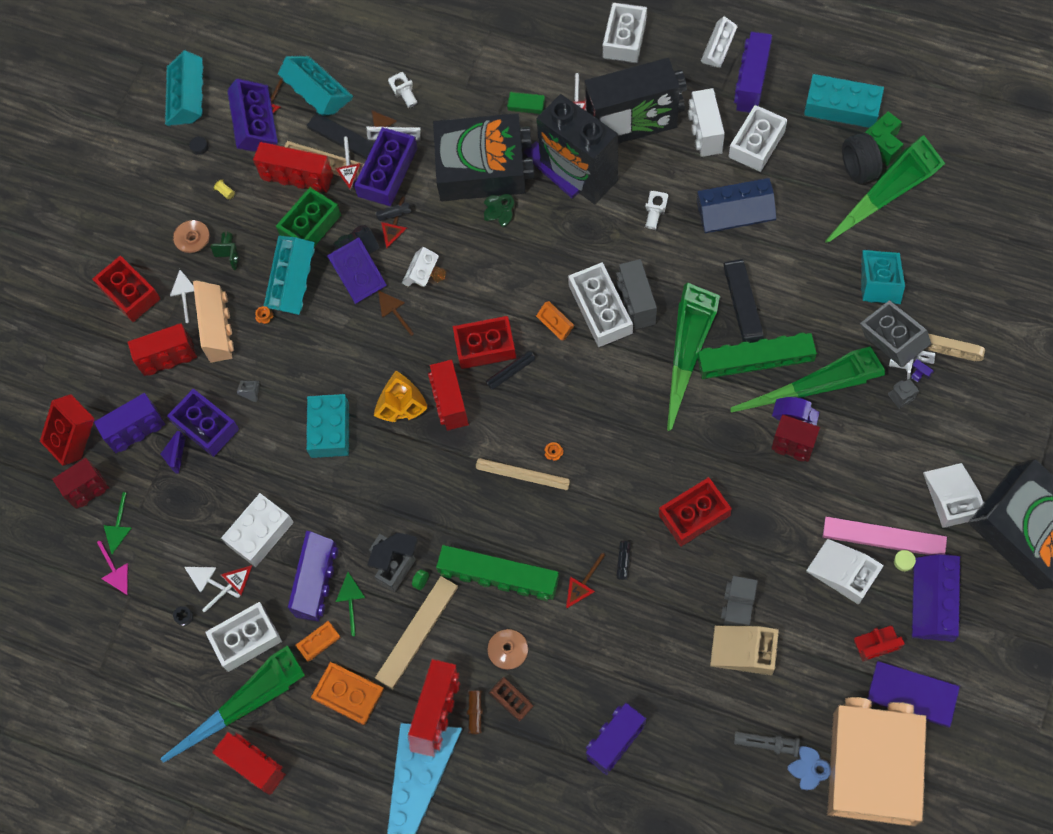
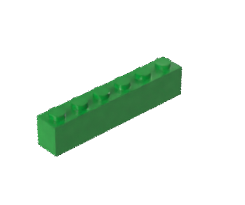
M798 333L795 336H779L776 339H761L753 343L742 342L734 346L723 345L715 349L704 348L698 351V364L701 378L708 379L814 362L817 353L812 333Z
M442 545L436 566L438 573L445 578H452L454 576L467 583L475 581L484 587L492 585L505 592H509V590L517 591L522 596H529L531 594L543 601L554 599L559 580V572L445 545Z

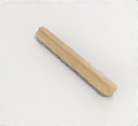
M481 458L476 463V469L563 490H568L570 486V480L563 477Z

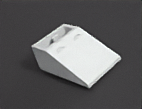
M962 463L923 473L943 528L968 522L983 504L979 490Z
M827 539L806 572L859 605L884 565L864 553Z

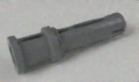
M736 731L734 745L774 750L776 754L786 753L798 757L800 738L794 740L782 738L781 735L774 738ZM746 739L764 741L765 743L746 741ZM783 745H790V746H793V747H792V748H790V747H784Z

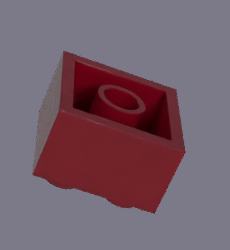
M782 414L771 449L777 454H787L793 456L798 461L809 462L820 427Z
M87 458L82 459L53 478L62 496L76 509L87 505L91 499L101 496L109 488L99 470Z

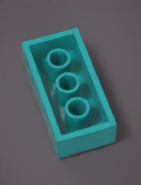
M813 74L804 116L870 128L877 122L884 87Z

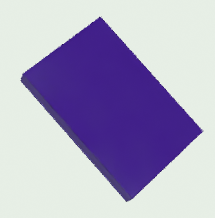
M359 237L327 255L355 304L387 286Z

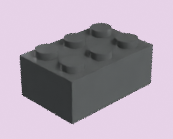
M641 259L619 264V272H616L618 279L616 281L619 292L622 291V303L625 308L627 307L634 330L655 325L657 307Z
M890 300L860 323L865 338L900 367H903L932 344L927 329Z

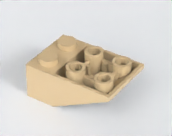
M715 626L710 666L772 675L775 670L779 629L759 626Z

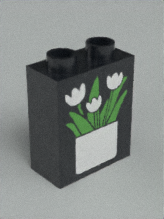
M669 57L584 80L585 111L617 132L618 144L675 129L678 123V113L685 111V103L681 93L687 89L685 76L681 69L673 70Z

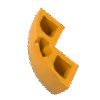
M396 370L378 399L374 416L391 422L404 418L410 420L422 414L427 409V403L416 386Z

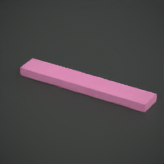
M825 517L822 537L900 551L907 550L912 553L930 556L937 554L945 555L947 541L946 536Z

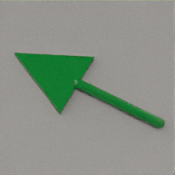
M126 492L122 493L116 525H103L111 554L114 553L132 529L130 527H119Z
M347 572L336 602L349 601L351 635L354 637L355 624L352 600L364 599L365 597L349 572Z

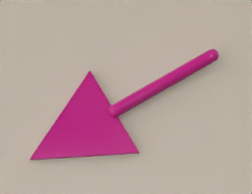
M97 541L112 570L110 574L101 579L127 595L128 563L115 569L101 541Z

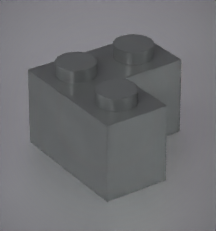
M379 534L377 539L369 549L370 553L372 552L373 546L384 541L387 538ZM393 553L388 572L378 570L374 576L380 585L395 593L416 561L415 556L413 555V558Z
M733 576L732 581L727 582L724 599L728 600L727 607L723 606L721 619H725L724 626L750 625L757 580Z

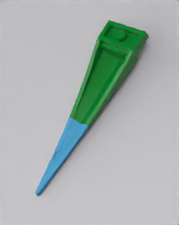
M288 645L270 656L258 671L219 710L162 756L160 760L165 762L286 692L289 690L288 686L304 677L305 674Z

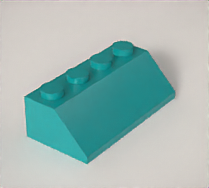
M185 50L167 66L165 125L168 126L192 124L203 113L201 108L203 99L202 57Z
M286 56L278 72L283 81L294 88V91L305 98V101L316 108V111L321 115L335 114L354 97L309 56Z
M278 236L264 306L273 310L300 314L303 307V295L307 288V276L311 269L310 262L314 254L315 242L296 237Z

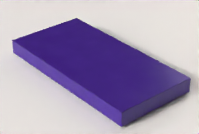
M877 661L867 699L872 704L888 708L889 703L913 705L914 714L926 716V721L950 727L960 686Z

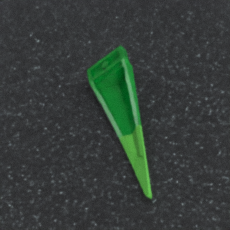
M924 135L920 136L900 154L825 242H830L884 205L929 178L945 164Z
M690 283L684 285L681 302H679L668 431L673 427L685 389L698 358V351L701 350L715 318L720 295Z
M871 346L854 350L791 384L731 407V412L773 404L776 402V399L783 397L800 398L864 384L866 380L884 376L885 369Z

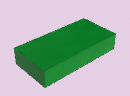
M510 92L507 106L508 111L541 114L544 108L545 95Z

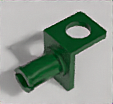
M223 232L221 234V243L211 244V250L214 257H230L232 269L236 270L239 254L235 243H232L233 234L227 232L225 237L226 233Z

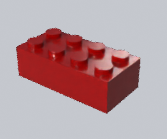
M260 142L253 158L260 178L267 182L275 181L282 185L289 184L300 189H309L311 187L317 192L327 193L334 176L328 156Z
M431 660L408 733L411 752L435 757L436 751L441 750L443 743L441 735L443 731L446 732L449 722L447 715L448 712L452 713L454 707V700L452 699L454 694L458 693L460 682H458L459 673L456 671L455 664Z

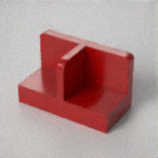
M893 626L879 630L875 628L870 633L854 638L862 662L900 650L905 645L902 637L897 638Z

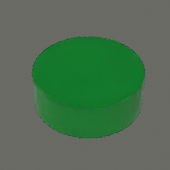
M422 569L418 570L413 577L412 587L422 590L428 581L429 573Z

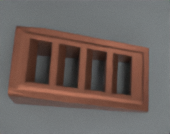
M505 677L489 691V694L518 721L533 707ZM505 686L507 689L499 695L498 691ZM511 691L513 694L505 701L503 698ZM517 697L519 700L511 707L509 704ZM523 702L525 706L517 713L515 710Z

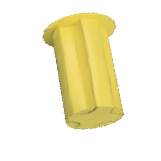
M223 179L214 185V190H218L228 200L232 199L235 195V192L224 184Z

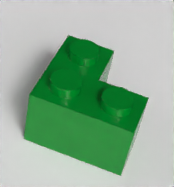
M889 111L865 132L876 141L881 153L882 162L886 166H889L900 156L904 145L895 137L899 133L902 122Z

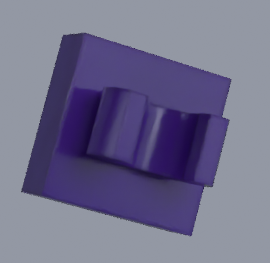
M918 359L912 365L916 371L911 377L916 382H919L923 375L929 379L933 374V370Z

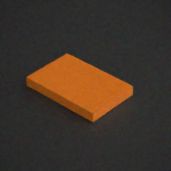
M330 662L311 699L365 726L384 688Z

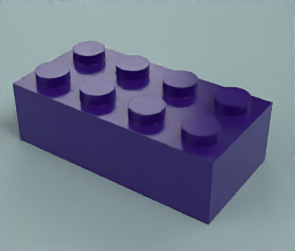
M751 32L750 39L746 38L742 65L739 70V79L735 90L734 103H737L736 111L750 113L755 105L759 106L769 58L771 34Z
M384 127L381 128L354 185L358 197L391 207L418 149L415 136Z

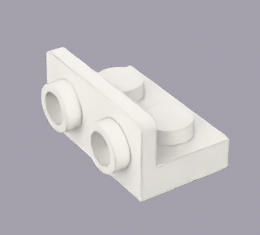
M425 247L418 250L412 259L402 284L410 286L412 283H417L424 287L435 266L438 255Z

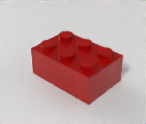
M121 255L93 278L98 288L132 322L136 321L161 299L155 289Z
M508 316L452 326L461 369L516 359Z
M182 323L128 341L132 360L144 376L153 375L163 369H171L177 364L188 363L192 359L197 358L192 339Z
M448 360L430 365L431 372L428 373L441 425H445L447 431L468 426L469 423L453 361Z
M72 394L54 399L50 405L40 442L62 466L82 459L95 418Z
M708 477L659 507V517L680 547L730 517L732 508Z
M228 732L212 753L259 789L271 795L285 776L281 772L283 767L269 756L265 760L267 755L254 745H251L249 748L251 743L238 733H235L233 736Z

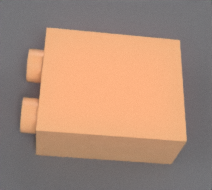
M846 698L845 706H838L833 713L828 815L916 826L922 822L926 716L914 714V706L906 703H889L888 711L871 709V701L864 698Z

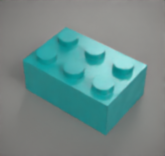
M345 394L307 396V452L311 458L349 456V402Z

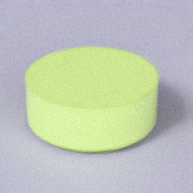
M907 550L898 552L894 558L896 568L904 572L911 570L916 562L913 553Z

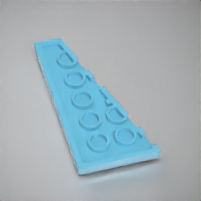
M400 724L387 834L417 833L430 800L445 771L450 755L453 753L455 744L461 735L462 728L447 727L446 732L443 731L441 738H443L441 750H437L435 757L410 751L408 733L411 724Z

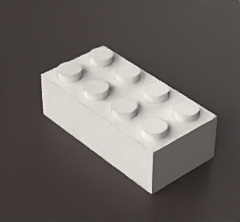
M603 262L568 276L570 290L598 347L633 334V323Z

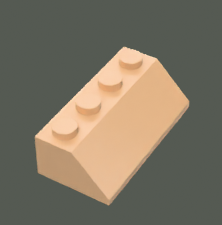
M193 281L201 348L210 363L232 359L234 345L229 336L232 335V329L227 320L230 318L229 309L225 305L228 302L227 294L222 291L220 285Z

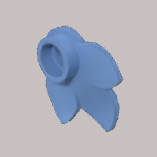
M799 747L800 760H796L788 766L789 772L794 777L801 779L800 788L804 790L814 789L819 781L826 780L831 773L829 763L820 759L818 752L809 747ZM816 767H822L824 772L822 774L817 773Z

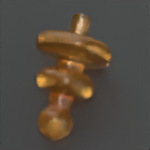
M435 266L430 276L433 277L435 282H440L445 279L446 272L443 268Z

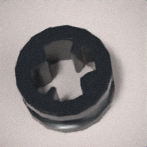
M180 606L174 611L173 618L179 625L187 626L193 620V613L187 607ZM185 612L188 616L184 617L183 621H181L182 619L179 618V615H183Z

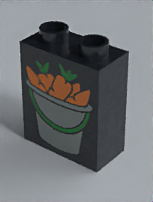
M560 94L536 118L540 162L579 189L580 195L596 205L618 181V133Z
M519 113L433 121L436 183L440 202L485 198L492 195L526 194L525 180L534 179L533 158H523L522 149L532 148L530 127H520Z
M1036 459L1015 464L967 523L1039 590L1053 588V475Z

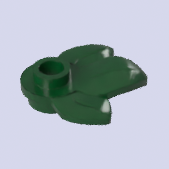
M509 194L501 196L492 195L484 201V204L488 207L484 212V220L493 221L498 219L503 228L507 226L513 217L514 198ZM505 200H508V203L506 205H503V202Z

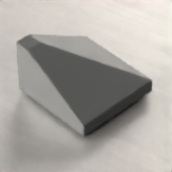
M240 381L237 394L257 402L259 381Z

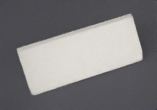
M726 17L717 21L701 59L702 63L718 68L721 67L737 29L736 24Z
M367 127L368 140H376L382 127ZM384 127L415 136L416 141H420V128Z

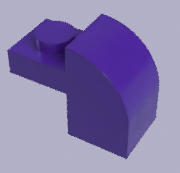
M783 397L776 399L772 417L780 421L783 414L817 425L820 412L813 409L811 402L797 397Z

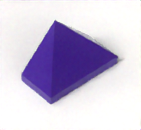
M176 431L160 454L174 473L178 474L186 439L181 431Z

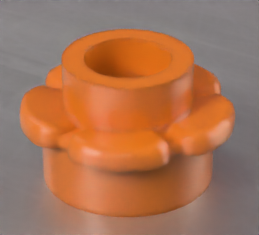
M261 306L256 310L255 319L258 323L267 324L273 318V312L266 306Z
M549 443L545 447V457L549 460L557 461L563 455V448L558 443Z

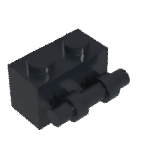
M366 225L358 226L352 230L353 232L341 236L333 243L337 250L359 237L369 254L380 248L372 231Z

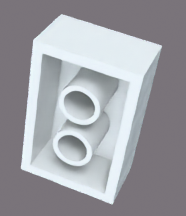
M619 3L612 4L603 42V58L637 63L647 20V7Z
M712 88L692 92V97L689 100L690 110H688L689 120L693 121L691 127L692 134L696 135L697 138L695 140L696 150H700L701 157L721 154L724 130L714 90Z
M755 105L730 145L729 158L761 172L785 132L787 119Z
M259 493L221 539L228 547L256 567L294 522L286 512Z
M260 602L205 632L222 667L228 672L282 642L266 609Z

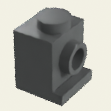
M908 379L896 383L893 386L894 389L888 392V396L900 409L915 400L919 390Z

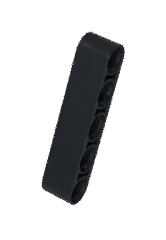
M737 259L724 262V272L742 341L749 343L757 342L763 339V331L744 260Z

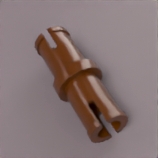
M469 691V710H467V715H469L468 734H481V715H483V710H481L482 691Z

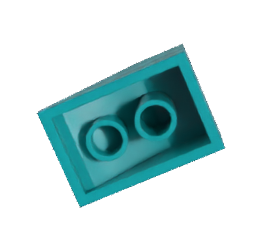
M862 250V300L886 303L890 300L894 304H901L905 281L900 253Z

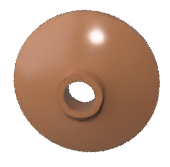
M186 221L175 230L173 240L180 251L194 253L203 249L208 243L209 230L200 221Z
M505 629L497 632L492 636L488 644V655L491 662L501 669L510 670L519 667L525 661L528 654L526 639L515 630ZM507 644L511 646L509 651L504 650V646Z

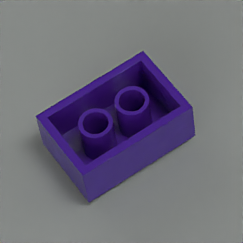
M194 388L167 415L174 426L213 457L239 430L234 420Z
M145 393L94 421L103 440L115 453L126 450L131 444L143 440L145 436L159 431L162 426L166 425L157 408Z
M627 703L623 707L619 705L612 714V721L610 723L606 722L599 730L600 735L597 740L593 738L586 747L587 760L605 775H608L645 727L646 718Z

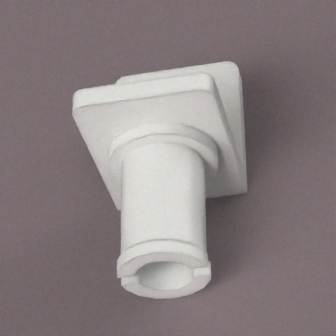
M403 72L388 79L396 97L402 95L408 108L417 104L411 92L412 81H408ZM397 79H402L404 84L396 87L394 82Z
M650 192L649 201L645 205L646 211L649 212L645 225L646 228L657 229L659 214L665 213L668 199L667 193ZM660 196L663 199V203L660 206L654 205L652 202L654 197Z
M922 351L903 367H900L890 359L889 367L907 369L908 380L911 377L914 361L918 359L921 362L934 364L935 353Z

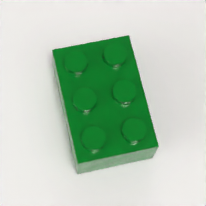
M309 187L280 220L276 228L280 236L296 237L315 242V247L341 217V213L336 203Z

